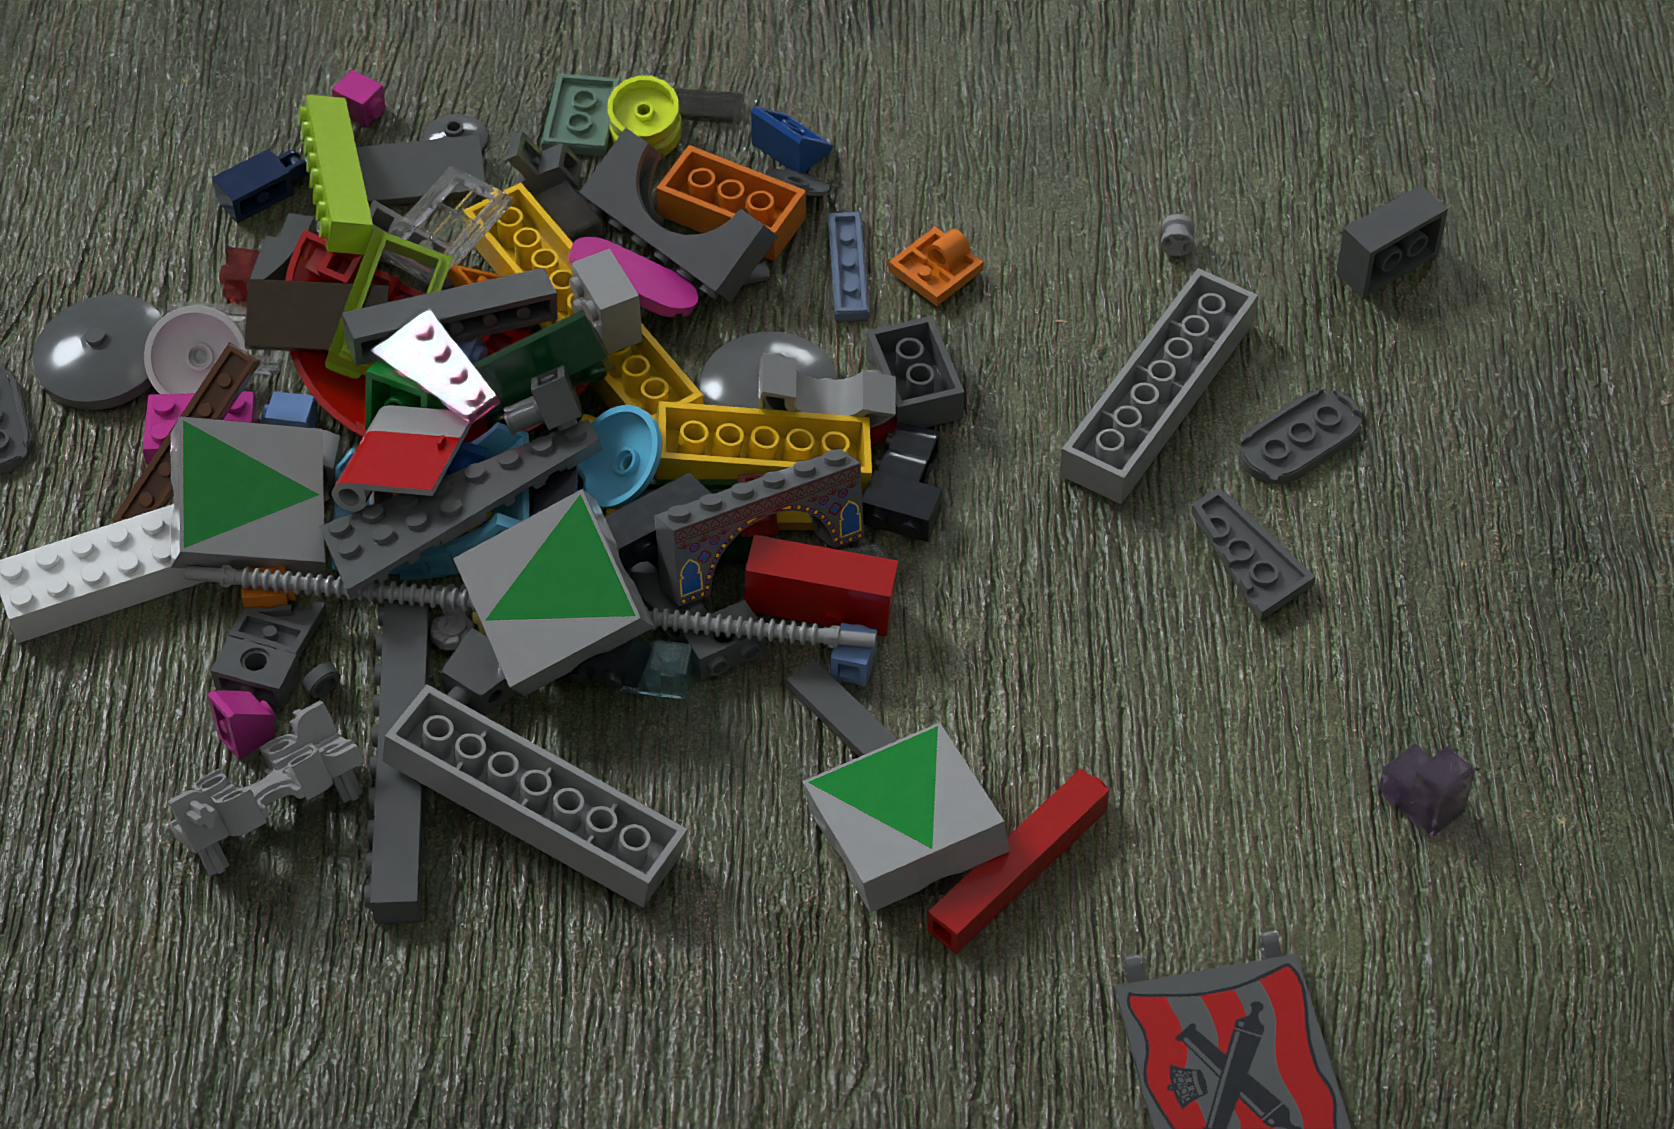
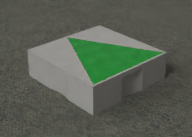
M179 416L171 432V483L174 491V510L171 517V567L185 568L186 565L222 568L223 565H231L234 569H244L245 567L286 566V571H290L292 576L301 572L303 577L311 573L314 578L325 563L324 537L320 526L324 525L322 429Z
M583 489L453 558L509 687L524 696L571 672L586 659L597 654L609 652L654 628L634 581L626 573L621 563L617 543L597 500Z
M940 722L803 781L812 816L830 846L843 859L848 876L870 913L917 893L941 878L962 873L1010 852L1003 818Z

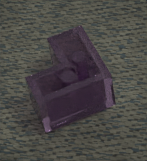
M1414 743L1383 767L1379 789L1390 803L1398 805L1409 815L1410 820L1417 827L1423 828L1433 837L1465 812L1476 770L1448 746L1431 758Z

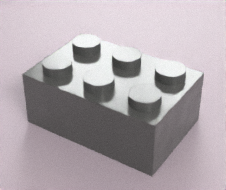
M1419 185L1409 192L1401 193L1396 199L1386 205L1376 207L1363 218L1351 221L1342 233L1336 274L1361 298H1364L1439 254L1448 208L1426 188Z
M933 316L866 331V359L870 369L879 370L885 375L896 376V415L892 417L895 427L901 422L926 428L963 419L964 390Z

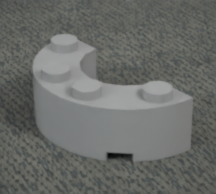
M778 352L763 353L759 361L758 404L760 409L869 417L870 428L890 420L896 415V376L885 375L879 370H867L846 379H815L797 371V359L785 357Z

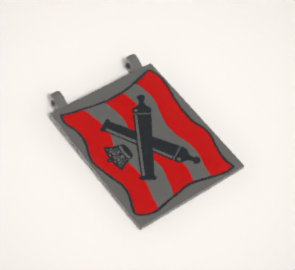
M1271 930L1261 933L1262 940L1259 942V949L1263 960L1145 980L1140 955L1125 956L1123 972L1127 984L1115 985L1114 991L1152 1129H1351L1297 954L1281 955L1279 938L1276 931Z

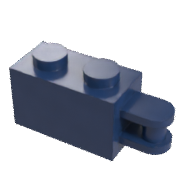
M267 149L212 177L216 199L238 224L294 195L292 183L304 178L309 173L306 168L307 162L300 160L301 156L296 150H289L276 157L270 149Z

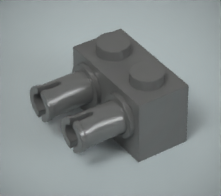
M564 364L531 378V392L533 396L504 407L505 413L503 415L512 435L540 422L543 425L546 424L548 430L557 427L558 431L577 424L576 418L582 416L581 402Z

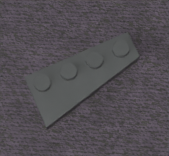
M1220 487L1192 504L1191 513L1260 621L1314 586L1316 576Z

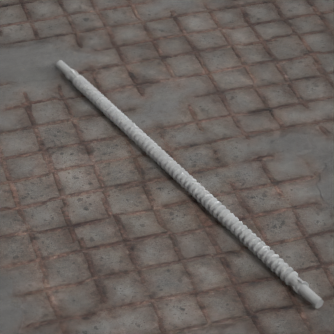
M186 565L185 579L220 583L221 587L242 585L243 589H247L251 585L254 590H258L261 586L264 591H268L272 587L274 592H279L280 589H283L287 594L290 590H294V593L298 595L301 591H304L307 596L311 592H315L317 597L325 593L328 598L332 594H336L338 599L342 595H346L347 599L350 600L340 576L337 580H334L332 575H329L327 579H323L321 574L313 578L311 573L303 577L301 572L292 576L290 571L282 575L280 570L272 574L270 569H266L262 573L259 568L251 572L249 567H245L244 570L234 569L231 565H223L222 568ZM375 581L358 590L359 597L357 599L359 601L363 597H367L369 602L373 601L374 598H377L379 603H382L384 599H388L390 604H393L395 600H398L400 605H403L405 601H409L411 606L419 602L421 607L429 603L431 608H435L437 604H440L442 609L450 605L452 610H456L457 606H460L463 611L471 607L472 611L476 612L467 589L459 592L458 588L448 591L446 586L442 590H438L436 585L432 589H428L425 584L421 588H417L415 583L411 587H407L405 582L401 583L400 586H396L394 581L390 585H386L385 581L379 584H375ZM646 607L654 625L652 630H656L657 626H660L663 631L671 627L673 632H677L681 628L684 633H688L692 629L696 635L699 631H704L706 636L710 632H715L717 637L720 636V633H725L727 638L731 634H736L738 639L742 635H747L748 640H751L752 636H757L759 641L763 637H768L769 642H772L774 638H778L780 643H783L784 639H789L790 644H794L795 640H799L801 645L809 641L812 646H815L817 642L828 644L830 648H838V645L875 648L876 633L840 630V626L834 625L830 628H818L817 624L814 623L812 627H807L806 622H803L802 626H796L795 621L791 625H786L784 620L780 624H775L774 619H771L770 623H765L763 618H760L759 622H755L753 617H750L748 621H744L742 616H739L738 620H734L732 615H728L727 619H723L721 614L713 618L711 613H707L706 617H703L700 612H696L695 616H692L690 611H686L682 615L679 610H675L671 614L667 608L664 612H659L657 607L653 611H648Z

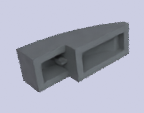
M288 213L280 236L265 237L250 279L285 281L292 254L303 230L314 234L317 233L314 216Z

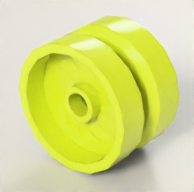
M635 76L624 80L614 88L608 99L607 107L610 132L614 143L623 130L627 128L663 155L662 157L676 148L682 134V121L679 99L674 88L665 80L654 76Z

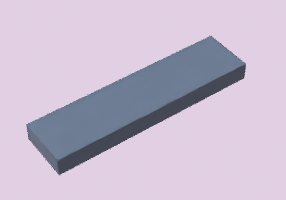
M861 212L828 213L835 322L869 320Z

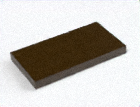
M248 279L245 349L328 353L353 284ZM370 285L362 308L388 303L389 285Z

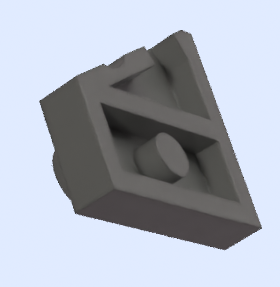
M314 602L313 609L292 610L291 604L277 605L272 608H244L228 636L241 640L251 639L260 645L275 649H287L293 654H297L299 660L326 614L325 603Z

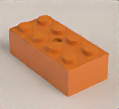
M691 145L686 148L656 188L658 216L701 233H706L722 226L741 208L778 236L764 255V258L774 262L806 219V190Z

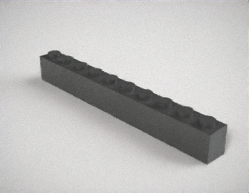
M384 599V604H378L377 610L378 625L383 626V634L376 635L377 656H382L381 664H375V684L380 686V694H374L373 711L374 716L379 717V724L372 725L373 748L377 747V756H371L370 773L371 779H376V788H369L370 811L374 810V820L367 821L368 843H373V852H366V874L371 875V885L364 886L365 908L372 909L374 923L421 921L426 786L384 763L383 751L385 735L426 684L429 685L432 608L429 603L421 607L419 602L411 606L409 601H405L403 605H400L398 600L390 604L388 599Z

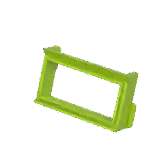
M375 226L343 312L362 308L383 249L435 269L427 294L441 291L453 256L439 253L388 234ZM341 316L325 361V366L330 371L352 379H358L362 374L366 375V370L377 361L356 366L344 340L343 318ZM419 351L405 354L404 357L416 361Z

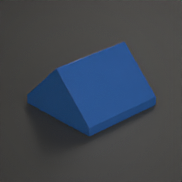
M754 106L751 111L752 144L790 170L799 173L806 172L830 153L834 145L785 113Z

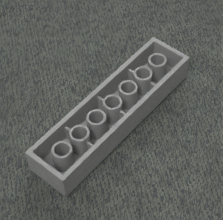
M1197 268L1063 446L1060 475L1122 504L1254 324L1258 295Z
M427 684L385 735L384 763L643 908L683 852L687 828Z

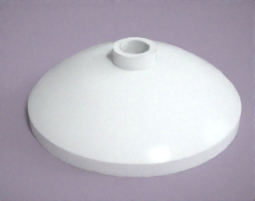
M201 305L175 309L163 316L148 335L144 349L146 373L159 394L196 393L229 342L249 354V349H245L244 346L245 337L238 325L230 317L217 309ZM198 349L206 352L207 359L205 362L197 360L196 352Z

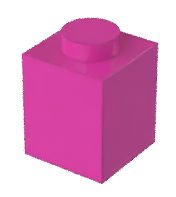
M353 70L332 88L333 97L346 98L350 120L364 127H367L375 118L381 116L386 108L383 85Z

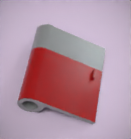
M393 405L380 408L332 490L334 501L341 508L353 512L364 508L373 491L433 496L474 422L475 412Z

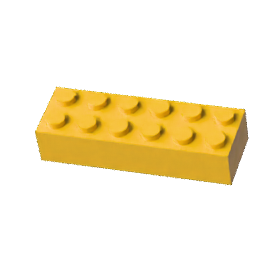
M658 402L655 420L661 432L662 452L654 479H678L687 473H690L696 479H758L768 472H777L794 466L799 461H808L822 456L827 451L842 449L860 462L862 498L870 482L872 461L869 417Z

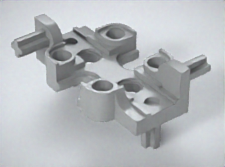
M318 701L303 710H295L293 712L295 719L289 721L294 734L280 736L259 747L269 767L264 770L266 777L244 788H237L228 781L226 775L220 769H217L199 779L193 785L194 790L186 791L168 801L176 817L175 820L168 823L176 840L195 854L198 853L209 876L216 873L220 874L229 866L218 841L229 835L239 836L248 833L267 823L265 818L270 816L266 806L271 802L287 795H295V797L300 799L306 797L309 800L327 790L333 783L343 803L349 800L354 801L359 798L358 795L363 793L352 770L365 762L358 746L351 739L347 740L337 732L324 702Z

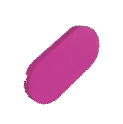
M582 237L574 241L568 254L570 265L572 262L610 249L637 291L641 307L664 317H675L676 313L682 314V317H685L693 312L698 301V293L695 287L680 274L605 239Z

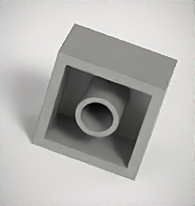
M607 249L572 262L573 278L569 279V285L575 297V301L571 302L573 313L575 314L583 310L598 331L608 354L642 342L639 295L611 250Z

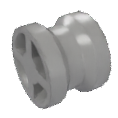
M1174 214L1163 220L1161 248L1166 254L1184 256L1194 249L1193 235L1195 223L1189 216Z

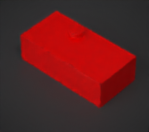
M754 535L745 569L744 599L754 613L816 623L830 628L832 625L841 626V623L863 625L877 630V635L886 637L894 604L898 561Z

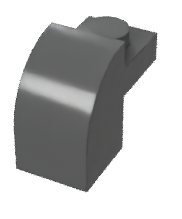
M523 131L511 136L507 160L519 171L517 184L521 182L530 193L543 195H559L578 187L583 162L564 143L542 151Z

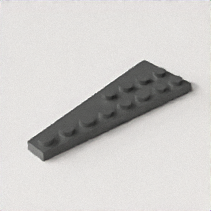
M589 419L565 430L539 437L532 442L504 451L497 456L471 464L467 468L449 474L442 478L433 496L400 493L395 497L369 505L365 509L345 517L336 518L330 523L320 526L350 600L359 597L358 590L374 580L382 583L389 579L388 572L404 562L412 565L419 561L424 550L429 547H437L440 544L445 545L487 520L486 513L502 503L506 507L516 502L514 496L533 486L537 490L545 485L549 475L557 470L560 472L565 469L570 470L603 450L600 439Z

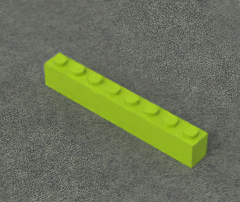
M306 94L305 106H299L298 126H301V141H304L303 152L304 156L307 157L306 168L307 172H310L313 204L317 205L316 221H320L319 237L324 238L327 252L364 255L371 238L373 223L346 98Z

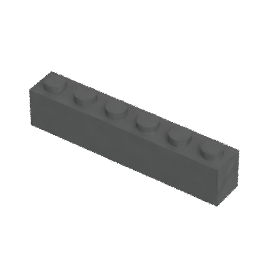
M539 268L343 312L344 340L357 366L378 361L387 352L405 355L557 320V292L545 269Z

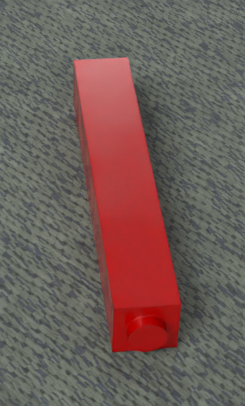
M1080 768L1007 837L1010 852L976 866L928 911L927 932L957 954L1107 811L1109 789L1104 782L1096 776H1090Z

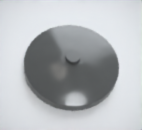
M122 294L99 295L69 306L46 325L35 344L33 366L41 386L55 401L70 408L80 410L107 409L138 397L152 386L145 369L144 349L150 331L163 316L150 303L134 296Z
M757 332L733 339L720 347L709 358L702 371L700 392L703 394L704 405L760 409L758 404L759 361L763 353L778 352L785 357L797 359V371L805 376L815 379L832 378L838 380V376L827 354L812 342L783 332Z

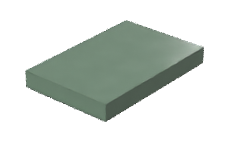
M558 73L542 137V151L564 143L574 154L606 156L611 138L610 122L607 113L608 99L614 88L621 83V79Z

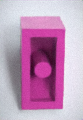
M213 690L207 694L217 735L239 760L276 736L273 720L276 717L272 708L264 700L259 702L250 691Z

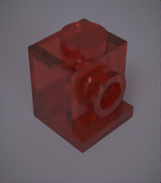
M227 246L225 250L227 265L221 267L219 275L220 284L224 285L222 294L230 301L247 302L248 279H250L260 251Z

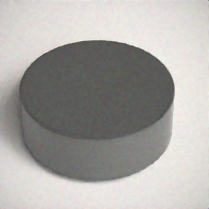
M332 663L320 664L306 675L302 686L312 698L322 697L337 686L340 680V673Z

